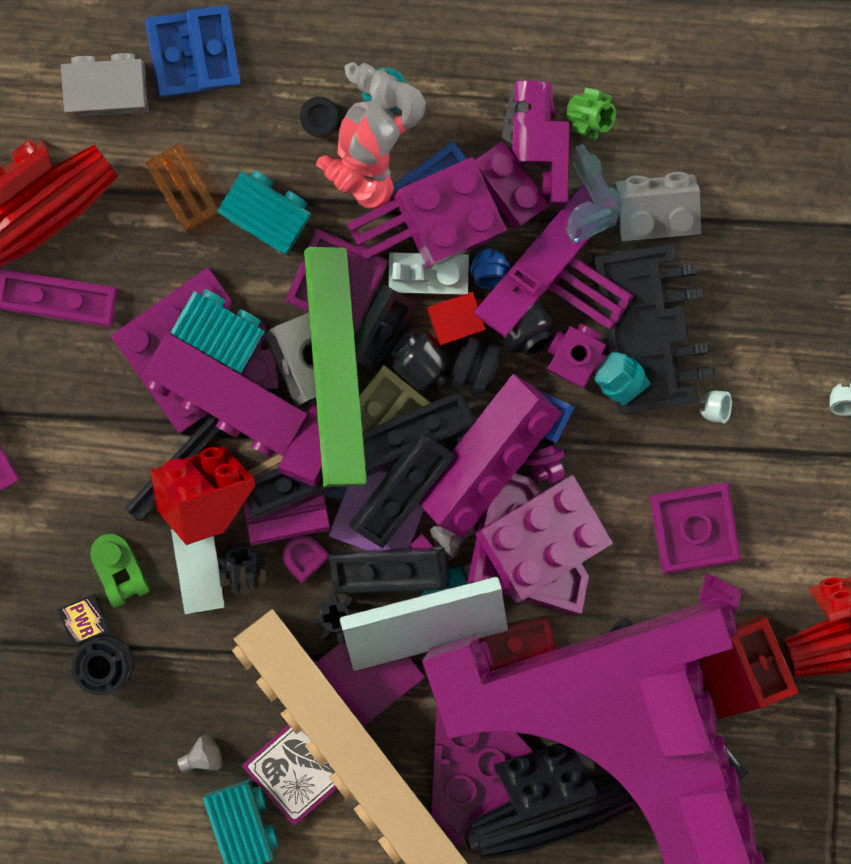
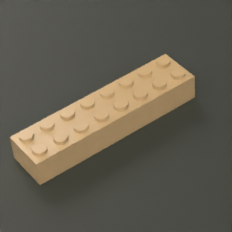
M273 609L269 610L233 638L237 643V646L232 649L233 653L246 670L252 665L257 669L262 677L256 683L271 702L276 698L280 699L286 707L280 713L295 734H298L301 730L306 733L311 741L305 747L320 766L327 762L335 771L329 778L345 799L350 795L355 797L359 805L354 808V811L370 832L378 827L384 835L378 842L395 864L401 859L405 864H468Z

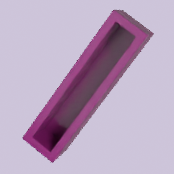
M166 333L142 374L149 378L146 384L147 387L165 397L169 395L170 391L184 398L181 404L182 407L201 418L205 411L220 419L216 427L235 438L238 437L240 432L253 438L254 441L251 447L270 458L273 457L275 452L282 456L284 455L307 416L305 412L169 333Z
M513 374L455 447L453 452L456 456L419 504L440 527L464 538L543 437L550 431L551 427L562 415V412L538 388Z

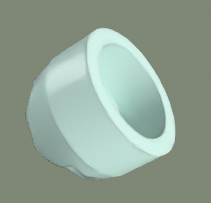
M842 383L833 388L830 394V411L833 414L851 416V383L849 387H842Z
M715 390L704 394L700 399V402L705 403V408L699 409L701 415L712 422L726 423L732 409L730 393Z

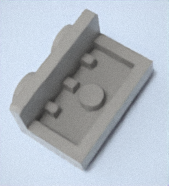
M672 172L665 177L631 176L625 181L616 182L622 241L701 234L700 189L695 175H688L684 172Z

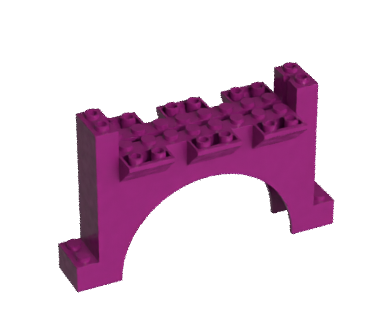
M719 597L489 671V666L493 663L486 642L479 643L477 634L433 647L422 662L449 739L467 734L493 731L531 734L559 742L594 760L626 788L651 825L664 864H766L761 850L757 851L755 847L754 822L747 803H742V793L740 790L742 788L735 766L730 767L729 755L723 737H717L716 710L709 690L703 692V671L699 659L732 649V637L738 635L730 605L722 607Z

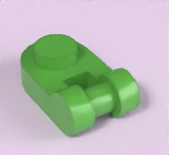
M110 533L102 535L95 540L91 547V560L113 608L126 604L125 599L135 594L142 596L151 592L149 583L126 538L119 534ZM126 568L130 580L118 585L114 574Z

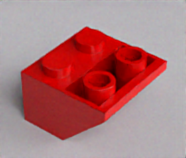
M224 446L204 449L199 455L189 458L169 460L163 466L150 470L157 510L185 545L224 533L255 487L254 478Z
M763 615L737 624L738 635L732 637V649L699 659L703 671V683L706 690L710 692L718 719L761 709L798 693L768 618Z

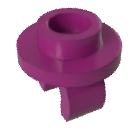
M552 442L538 444L525 461L526 465L532 466V475L535 482L548 479L549 483H554L564 478V469L559 461L565 456L563 448L554 447Z

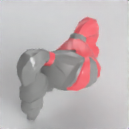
M352 62L345 65L347 78L350 82L355 83L360 91L371 95L372 100L355 103L349 108L343 119L338 141V155L342 157V160L340 158L335 159L331 155H324L318 158L316 167L324 171V176L329 181L334 182L339 191L344 194L350 192L359 205L366 209L375 210L391 202L394 192L388 168L390 150L401 133L416 126L424 117L426 102L418 88L405 82L396 81L394 75L388 74L385 69L376 71L373 66L365 62L359 66ZM393 107L401 109L402 116H395L390 109Z

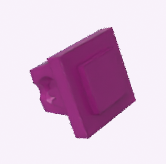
M706 572L702 580L698 604L719 597L722 607L730 605L732 613L735 614L739 607L742 591Z

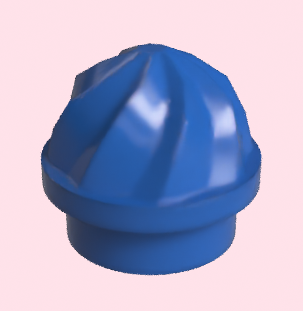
M489 248L478 252L470 267V273L475 278V284L484 289H494L510 271V264L506 261L504 253Z

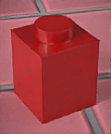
M473 292L427 307L440 346L485 332V322L474 315V311L484 301L483 298L475 300Z

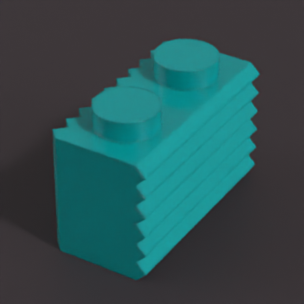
M256 170L252 172L251 176L241 171L218 208L217 213L287 256L312 216L310 212L305 210L308 202L290 191L285 196L271 189L275 182Z
M207 289L203 291L202 295L194 291L170 334L241 374L265 332L258 328L261 320L242 309L239 310L237 315L223 308L226 300Z
M249 779L204 795L203 801L224 864H263L274 860V849L280 847L274 825L266 826L262 811L267 809V803L261 786L254 788L252 780Z

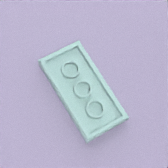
M498 577L340 618L354 671L429 652L433 647L473 634H477L478 638L508 631L502 590Z

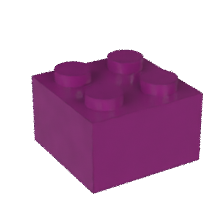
M473 157L400 188L394 196L427 269L497 239L507 231Z

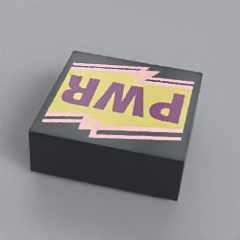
M96 593L57 609L72 646L110 631Z

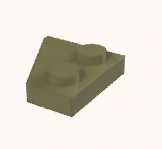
M382 364L359 392L362 432L426 406L430 402Z

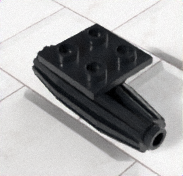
M561 743L552 744L493 765L494 771L510 800L469 821L470 830L464 831V837L470 854L478 853L481 860L530 853L599 828L632 810L633 801L630 793L612 774L604 773L589 776L573 748Z

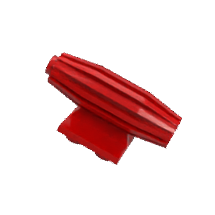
M29 139L12 152L13 161L3 168L0 165V268L35 250L83 214L119 177L95 144L51 166L47 145L43 139H40L35 144Z
M831 577L822 580L820 585L809 587L810 595L828 619L784 638V651L789 669L794 678L851 672V577L845 579Z

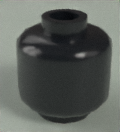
M537 300L506 338L500 333L499 335L512 352H524L528 356L540 351L552 340L550 334L553 331L554 323L540 301Z
M411 331L392 350L391 355L394 357L392 363L393 370L415 390H424L430 386L437 389L447 380L451 373L447 369L451 360L450 352L443 345L440 346L439 341L428 332L415 334Z

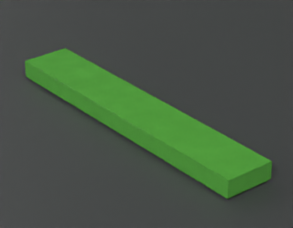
M308 247L304 250L323 486H363L367 482L347 249L338 247Z

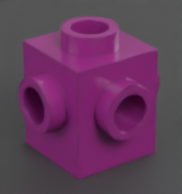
M582 324L579 325L577 330L570 326L565 334L558 331L547 351L554 356L546 371L580 389L584 388L589 376H596V369L604 363L603 359L607 357L602 354L606 345L598 341L601 334ZM573 348H580L583 351L584 358L582 361H576L572 358L571 351Z

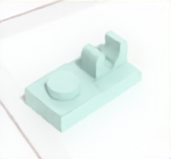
M420 253L389 254V287L398 293L464 295L468 293L469 255L461 254L427 269Z

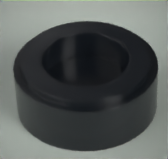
M314 97L302 106L300 122L305 132L316 138H325L333 134L338 128L340 114L337 106L330 99Z

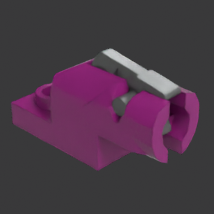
M516 81L510 91L502 138L512 145L513 154L520 165L550 166V172H543L542 195L550 196L549 206H565L568 201L569 122L552 121V118L557 117L551 82Z

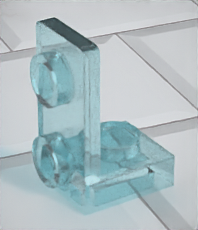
M584 144L575 147L572 162L595 204L591 201L582 203L569 215L566 232L573 244L615 226L621 208V201L617 191L612 186L608 187L601 176L603 175V170L599 159L594 153L589 154Z

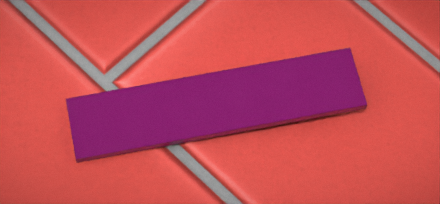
M585 182L474 311V315L506 338L525 313L535 304L609 217L617 205Z

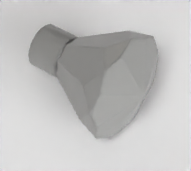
M439 525L432 527L430 532L434 546L444 547L446 559L450 561L457 556L465 539L475 533V528L473 526L464 538Z
M205 734L198 738L189 754L178 759V766L183 773H187L195 768L217 771L223 767V758L215 740L210 735Z

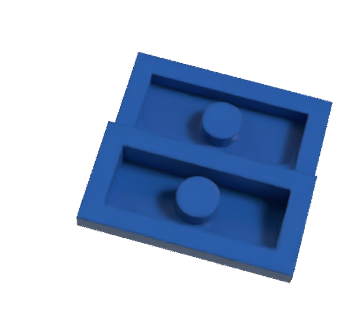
M228 5L189 9L186 13L147 17L145 19L157 99L212 91L241 84Z

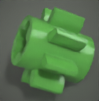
M589 87L585 88L584 96L574 95L568 103L566 111L567 119L572 124L571 132L579 133L582 137L597 140L598 132H608L616 119V109L610 103L612 96Z

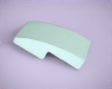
M171 529L185 614L224 608L214 537L185 545L175 531Z

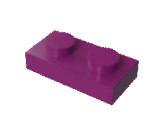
M503 141L475 159L493 201L515 230L549 206V203Z

